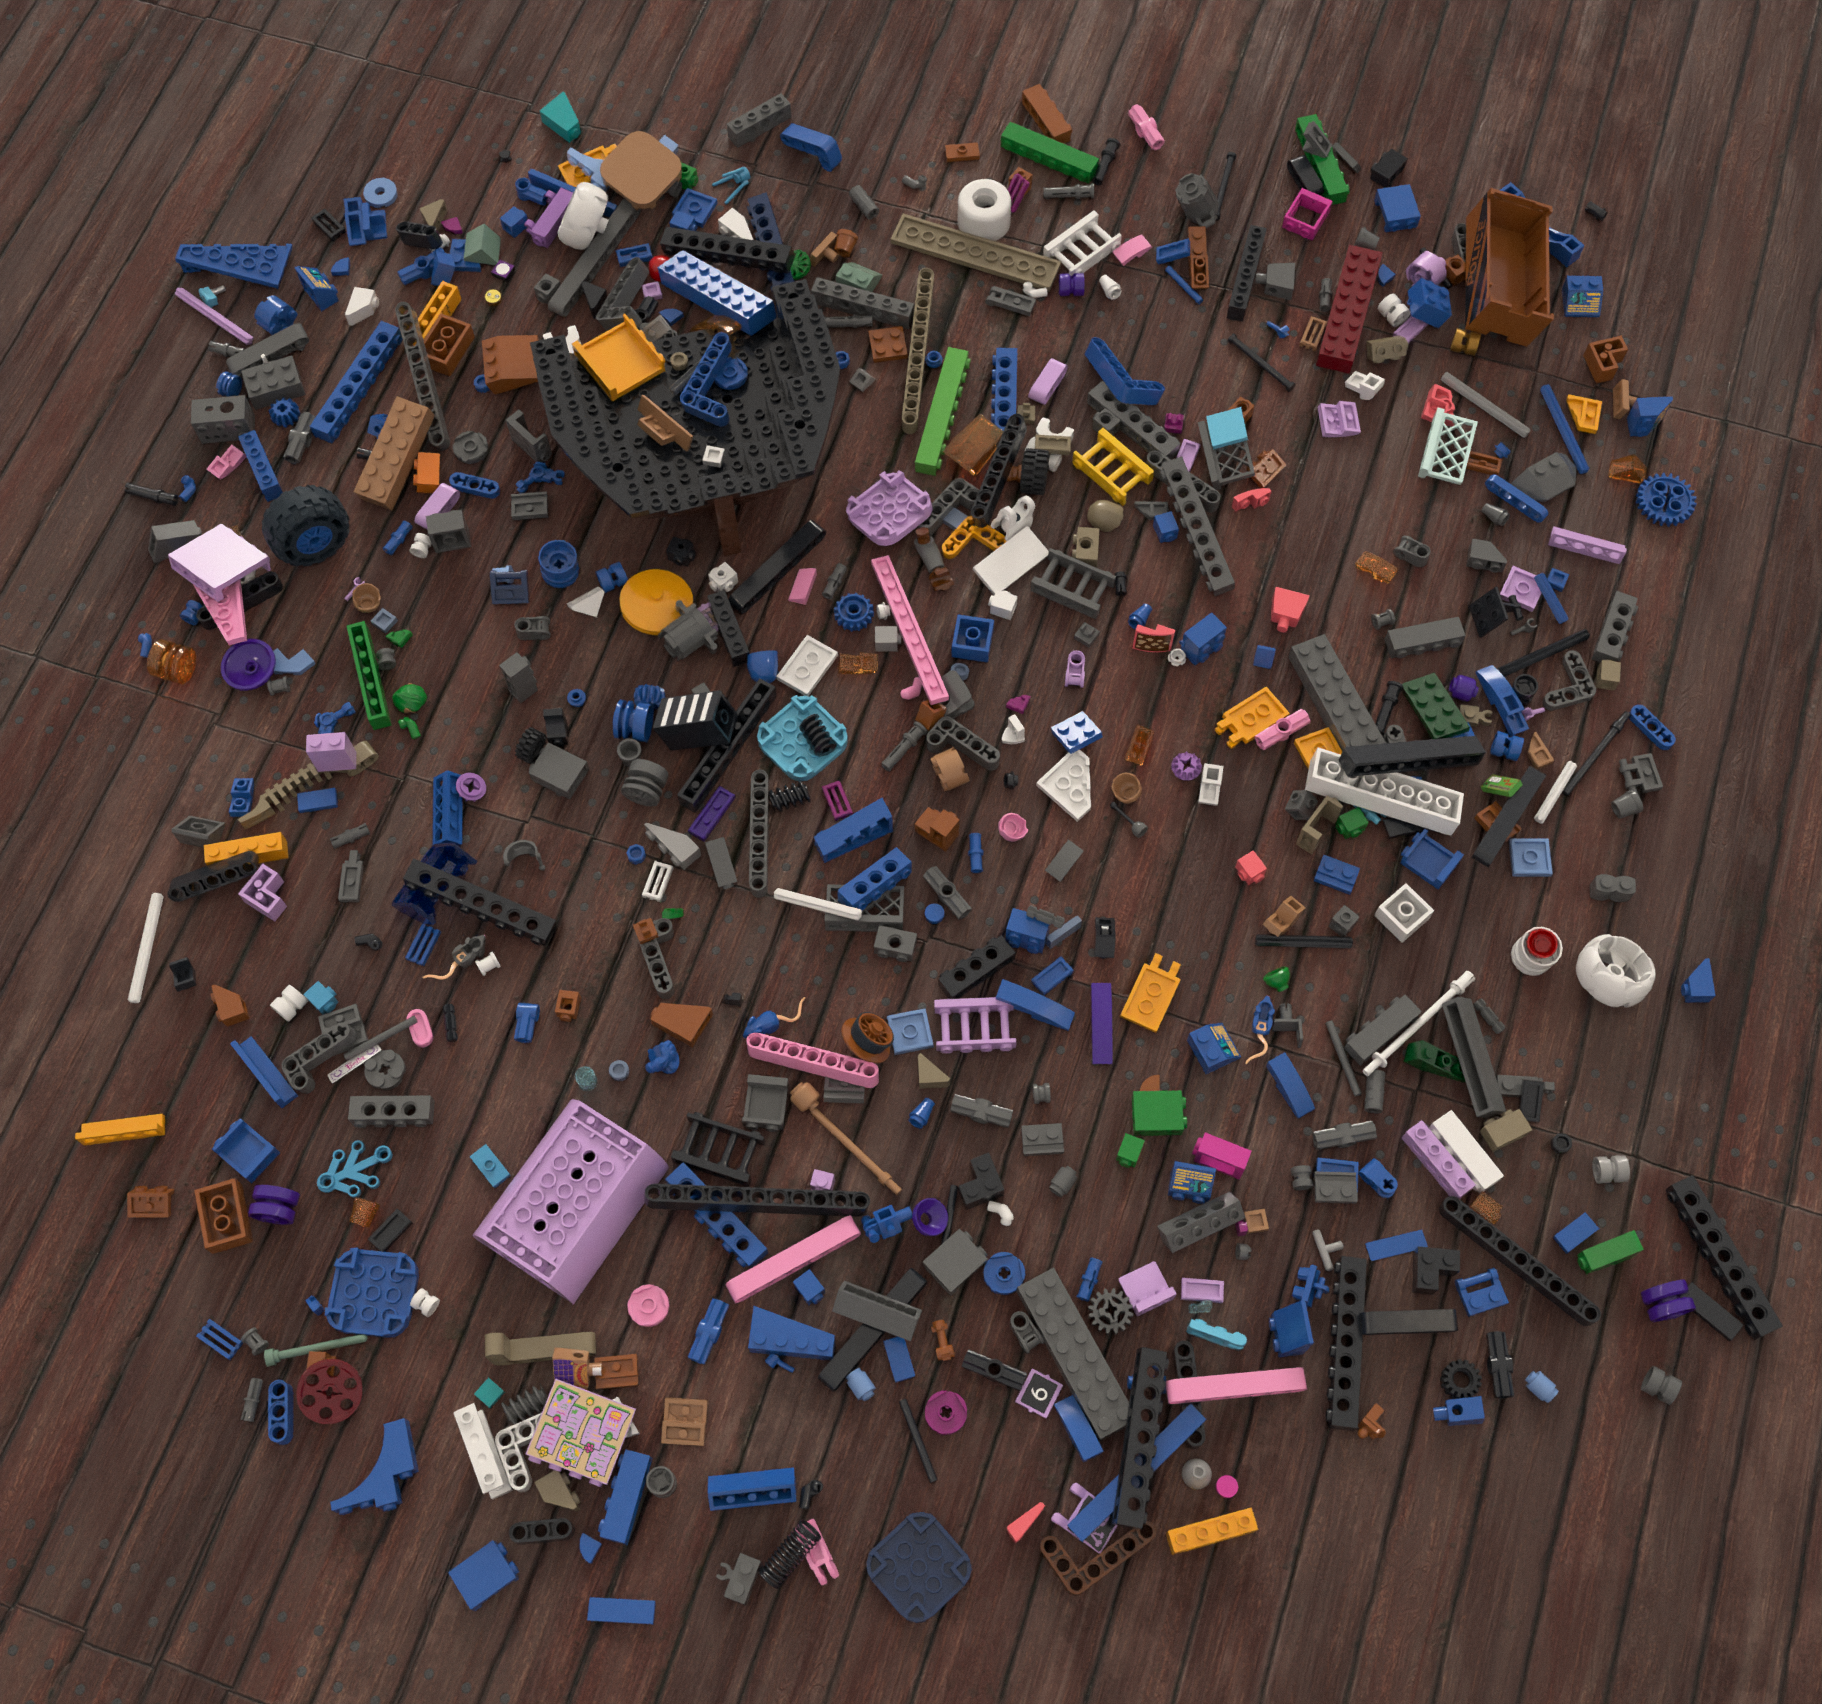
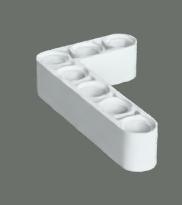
M542 1413L501 1430L495 1438L509 1483L518 1492H526L532 1486V1477L521 1447L530 1444ZM531 1427V1434L528 1437H523V1429ZM508 1435L511 1436V1443L503 1446V1438ZM512 1456H518L519 1458L515 1466L509 1465V1460ZM525 1476V1484L517 1487L516 1481L518 1477Z

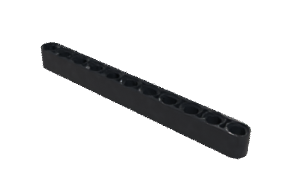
M650 1184L645 1189L644 1202L651 1209L829 1216L851 1215L860 1217L867 1213L870 1197L865 1192ZM657 1194L659 1197L657 1199H651L649 1195ZM676 1194L680 1198L677 1200H673L670 1198V1196ZM693 1195H697L700 1197V1199L695 1201L692 1200L690 1197ZM718 1196L721 1200L713 1201L711 1197ZM739 1197L742 1201L735 1202L732 1198ZM760 1198L762 1202L756 1203L752 1199ZM779 1198L783 1203L777 1204L773 1200ZM800 1199L803 1201V1204H796L794 1200ZM821 1200L824 1204L817 1205L814 1201ZM842 1201L844 1205L838 1206L835 1202ZM860 1201L864 1203L865 1206L859 1207L855 1203Z

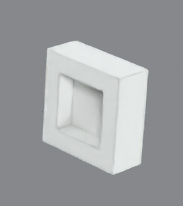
M707 446L703 457V464L721 468L725 454L724 448Z

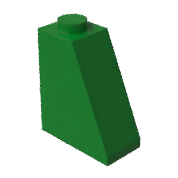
M1635 1230L1583 1250L1577 1255V1261L1580 1268L1587 1275L1632 1259L1644 1249Z

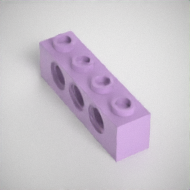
M1422 1120L1403 1135V1141L1449 1196L1461 1199L1476 1186Z

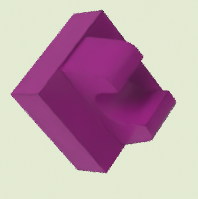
M1166 413L1165 431L1181 434L1184 415Z

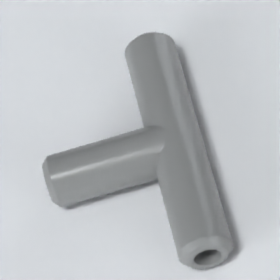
M1315 1230L1312 1234L1325 1270H1333L1334 1267L1328 1253L1343 1249V1243L1338 1241L1325 1245L1321 1231Z

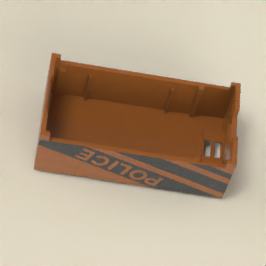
M1490 188L1466 217L1465 329L1484 335L1491 331L1508 336L1506 341L1528 347L1554 320V314H1550L1549 215L1553 212V206Z

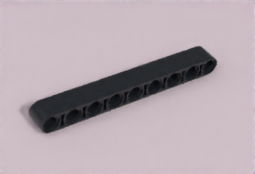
M1450 1196L1440 1204L1439 1212L1443 1218L1579 1324L1591 1326L1600 1319L1601 1311L1593 1302L1460 1199ZM1446 1204L1453 1205L1455 1211H1449L1446 1208ZM1463 1217H1468L1472 1225H1467L1463 1221ZM1480 1230L1486 1231L1489 1238L1482 1237ZM1497 1243L1503 1244L1506 1248V1251H1500L1498 1249ZM1515 1256L1522 1259L1523 1265L1515 1262ZM1532 1270L1539 1272L1540 1279L1533 1276ZM1550 1283L1556 1285L1557 1292H1553L1550 1289ZM1567 1297H1571L1575 1301V1306L1568 1303ZM1585 1310L1592 1314V1320L1585 1316Z

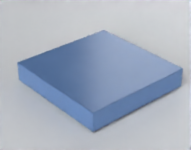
M1509 839L1512 877L1552 876L1549 839Z
M926 1008L887 1016L888 1025L894 1034L892 1045L895 1055L934 1047Z

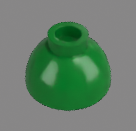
M1283 966L1267 973L1263 980L1268 986L1281 992L1289 987L1290 971L1288 967Z

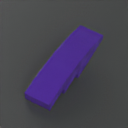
M1091 983L1092 1064H1113L1111 983Z

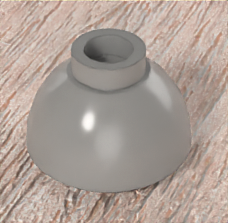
M1191 1459L1182 1468V1478L1188 1487L1199 1490L1205 1488L1210 1483L1212 1471L1204 1460Z

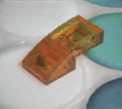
M1364 551L1355 563L1357 569L1372 573L1374 579L1388 584L1398 572V568L1367 551Z
M860 652L859 655L841 653L839 655L838 673L869 674L878 671V654Z

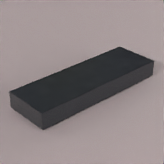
M1689 1283V1292L1679 1298L1691 1297L1696 1306V1310L1693 1312L1730 1342L1744 1324L1694 1283Z

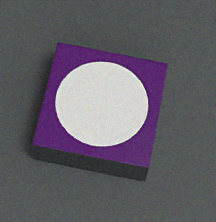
M499 260L491 274L507 282L515 271V266Z

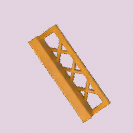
M156 1114L82 1124L81 1133H75V1139L83 1145L162 1136L165 1135V1115Z

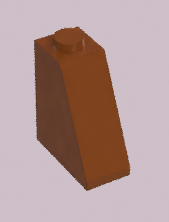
M660 1003L658 1008L655 1007L651 1012L650 1020L654 1027L693 1048L711 1020L713 1012L710 1007Z

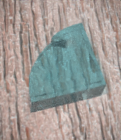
M1205 1300L1201 1301V1304H1190L1188 1306L1189 1313L1210 1312L1212 1310V1301Z

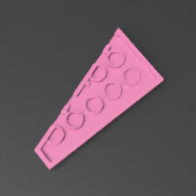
M241 579L222 589L224 599L219 602L194 585L228 645L247 641Z

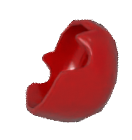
M658 255L650 260L648 266L649 276L653 280L661 282L658 267L669 260V257Z
M1542 928L1531 932L1526 941L1527 950L1532 956L1539 959L1552 956L1558 947L1556 936L1551 931Z

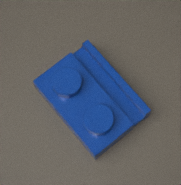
M1323 855L1314 882L1350 895L1360 868Z

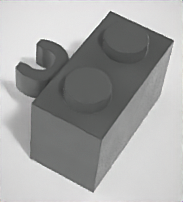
M740 1553L734 1570L727 1563H721L720 1566L726 1568L727 1573L724 1576L717 1574L716 1577L721 1581L730 1580L724 1594L725 1598L747 1606L762 1562Z

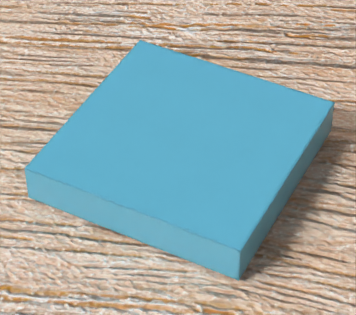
M1241 407L1206 416L1213 449L1248 440Z

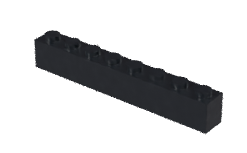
M1476 736L1348 746L1344 748L1339 762L1347 777L1474 766L1479 765L1486 751Z

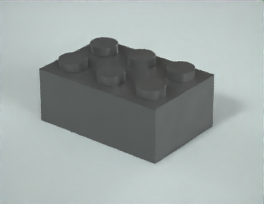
M293 356L241 370L249 399L255 410L276 404V400L281 401L283 397L288 400L289 398L294 399L306 395Z

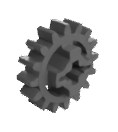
M1115 1288L1112 1289L1111 1293L1104 1289L1103 1295L1097 1292V1299L1091 1298L1090 1302L1094 1306H1088V1310L1092 1312L1088 1315V1319H1094L1092 1326L1098 1325V1332L1105 1329L1106 1335H1108L1113 1330L1114 1335H1117L1118 1329L1125 1331L1124 1324L1130 1325L1131 1321L1127 1318L1133 1317V1313L1129 1312L1133 1305H1127L1130 1298L1126 1297L1123 1299L1122 1291L1119 1294H1115ZM1112 1299L1119 1301L1121 1304L1115 1303ZM1103 1300V1308L1097 1310L1098 1304ZM1108 1305H1109V1308H1110L1112 1311L1115 1310V1312H1114V1314H1113V1319H1112V1316L1110 1315V1313H1106V1312H1107V1309H1108ZM1124 1313V1318L1118 1323L1117 1317ZM1101 1319L1107 1321L1109 1325L1103 1323Z

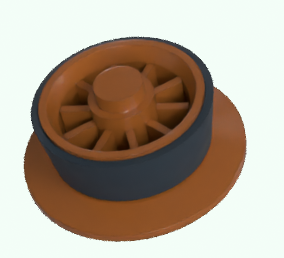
M863 1012L857 1018H850L844 1022L841 1030L842 1037L851 1050L850 1054L852 1057L856 1058L858 1056L872 1063H882L889 1057V1046L894 1041V1034L885 1020L874 1013Z

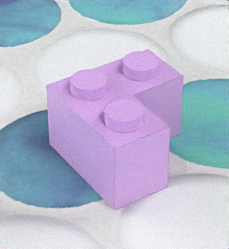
M264 864L260 866L238 893L246 904L273 921H276L287 907L283 900L275 895L284 881L277 872Z

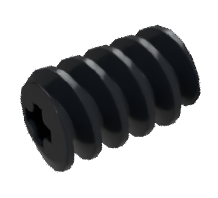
M813 714L802 721L799 729L808 744H810V748L814 750L813 753L818 757L825 756L835 750L836 743H833V738L829 737L830 733L822 725V720H818L819 715Z
M798 781L797 787L792 783L790 790L785 785L783 786V792L779 788H776V794L772 790L769 791V799L774 813L775 808L782 812V806L789 810L790 803L797 807V801L804 805L805 798L809 803L811 802L808 789L801 781Z

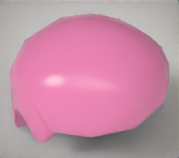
M1015 813L1005 814L998 823L999 833L1007 841L1021 840L1028 832L1026 820Z

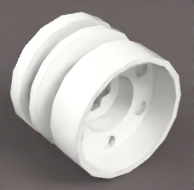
M1534 927L1528 930L1513 945L1511 951L1512 962L1524 974L1530 976L1540 975L1546 972L1561 957L1563 949L1561 940L1549 928ZM1541 928L1551 931L1556 936L1558 942L1556 952L1545 959L1532 956L1527 950L1526 944L1529 934Z

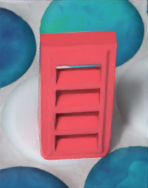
M1040 1502L1007 1526L1006 1530L1015 1543L1019 1542L1043 1511L1045 1506L1043 1502Z

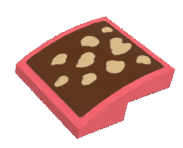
M1159 624L1156 630L1137 625L1132 648L1146 652L1171 651L1176 630Z

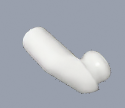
M989 1201L987 1211L999 1213L1002 1218V1225H1011L1013 1214L1008 1206Z

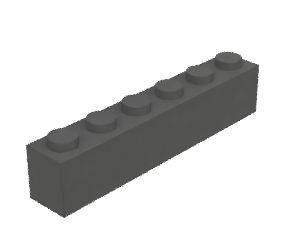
M1456 997L1443 1003L1444 1013L1476 1116L1492 1118L1506 1112L1472 1000L1470 998Z

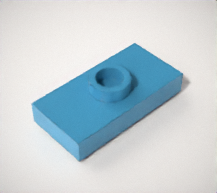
M486 1144L470 1156L494 1189L511 1176Z

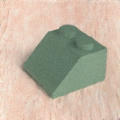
M854 262L844 263L836 274L837 283L873 292L882 278V274Z

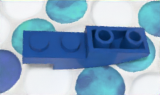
M1493 665L1476 671L1475 673L1490 704H1495L1510 737L1528 730L1529 727L1521 712L1524 710V707L1505 677Z

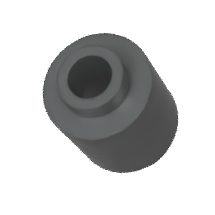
M1066 1166V1168L1061 1167L1051 1180L1049 1189L1061 1198L1064 1194L1067 1195L1078 1179L1076 1176L1077 1172L1069 1166Z

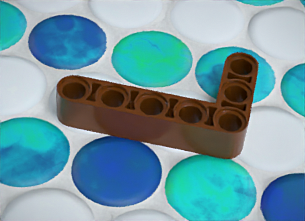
M1146 1521L1143 1527H1148L1151 1530L1150 1538L1142 1537L1140 1529H1132L1080 1569L1076 1567L1063 1546L1053 1536H1047L1041 1541L1040 1552L1070 1595L1078 1596L1150 1543L1156 1536V1528L1151 1522ZM1124 1540H1131L1133 1542L1134 1549L1132 1551H1126L1123 1548ZM1045 1542H1053L1056 1550L1053 1553L1046 1552L1044 1549ZM1107 1553L1115 1554L1117 1558L1115 1564H1108L1106 1562L1105 1555ZM1065 1560L1068 1563L1069 1568L1066 1572L1058 1570V1561ZM1089 1566H1096L1098 1568V1577L1092 1578L1088 1575L1087 1569ZM1072 1579H1078L1081 1582L1082 1587L1079 1591L1071 1589L1070 1581Z

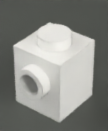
M996 590L995 595H991L988 603L990 614L1011 620L1017 606L1018 596L1012 595L1007 591Z

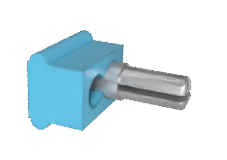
M222 285L212 290L208 286L203 289L200 288V298L206 305L212 308L218 305L216 295L224 292L225 287Z

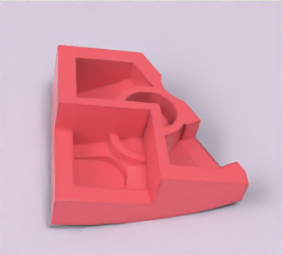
M1434 384L1429 390L1421 416L1422 419L1432 422L1437 408L1445 409L1444 413L1454 415L1453 412L1455 410V406L1452 403L1451 390ZM1445 419L1444 423L1446 426H1454L1451 420Z

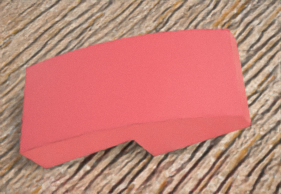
M1262 488L1241 493L1234 497L1232 508L1236 512L1247 508L1250 504L1254 509L1258 506H1264L1269 502L1271 490L1270 488Z

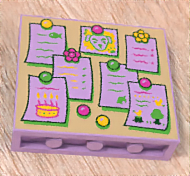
M555 1379L527 1449L526 1455H529L528 1460L538 1464L541 1461L550 1463L548 1468L559 1472L564 1468L570 1471V1476L580 1480L582 1476L590 1478L589 1483L599 1487L602 1486V1483L607 1485L636 1409Z

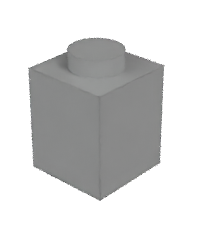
M897 626L875 627V651H898V644H901V633H897Z

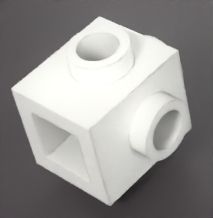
M726 562L719 567H715L708 574L709 585L715 592L722 590L729 592L738 583L737 573Z

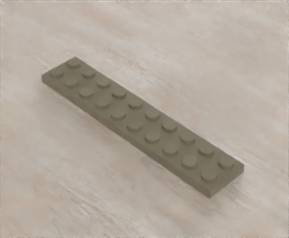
M902 214L891 237V244L1022 284L1031 282L1032 287L1046 288L1049 292L1061 267V261L906 214Z

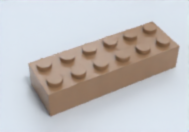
M398 396L396 397L354 489V493L360 499L391 511L393 510L413 466L414 459H416L435 417L428 407Z

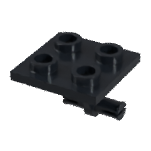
M1494 587L1469 605L1479 637H1484L1507 621L1509 618L1506 612H1514L1516 621L1524 618L1521 612V604L1518 603L1516 595L1508 597L1510 603L1503 602L1498 587Z

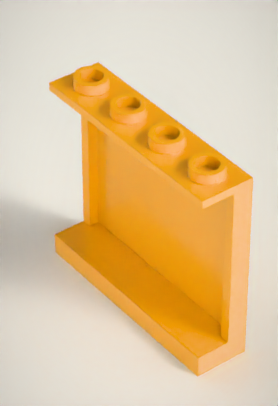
M623 314V323L583 345L578 340L572 343L573 353L611 401L616 400L665 371L664 363L666 361L663 355L657 353L653 343L647 341L642 330L639 331L632 318L629 319L626 314Z

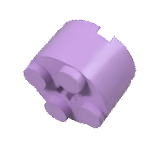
M1425 251L1406 268L1408 281L1411 279L1415 284L1420 278L1439 285L1446 278V261L1442 257Z

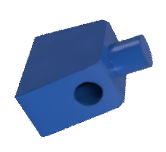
M1481 1396L1446 1400L1445 1407L1433 1408L1434 1420H1447L1448 1426L1482 1424L1485 1419ZM1452 1410H1459L1461 1415H1455Z

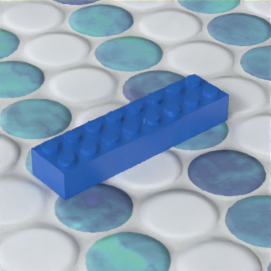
M684 250L658 267L662 285L751 336L777 318L773 300Z

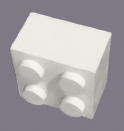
M1404 884L1378 907L1374 916L1403 943L1430 919L1434 910L1412 888Z

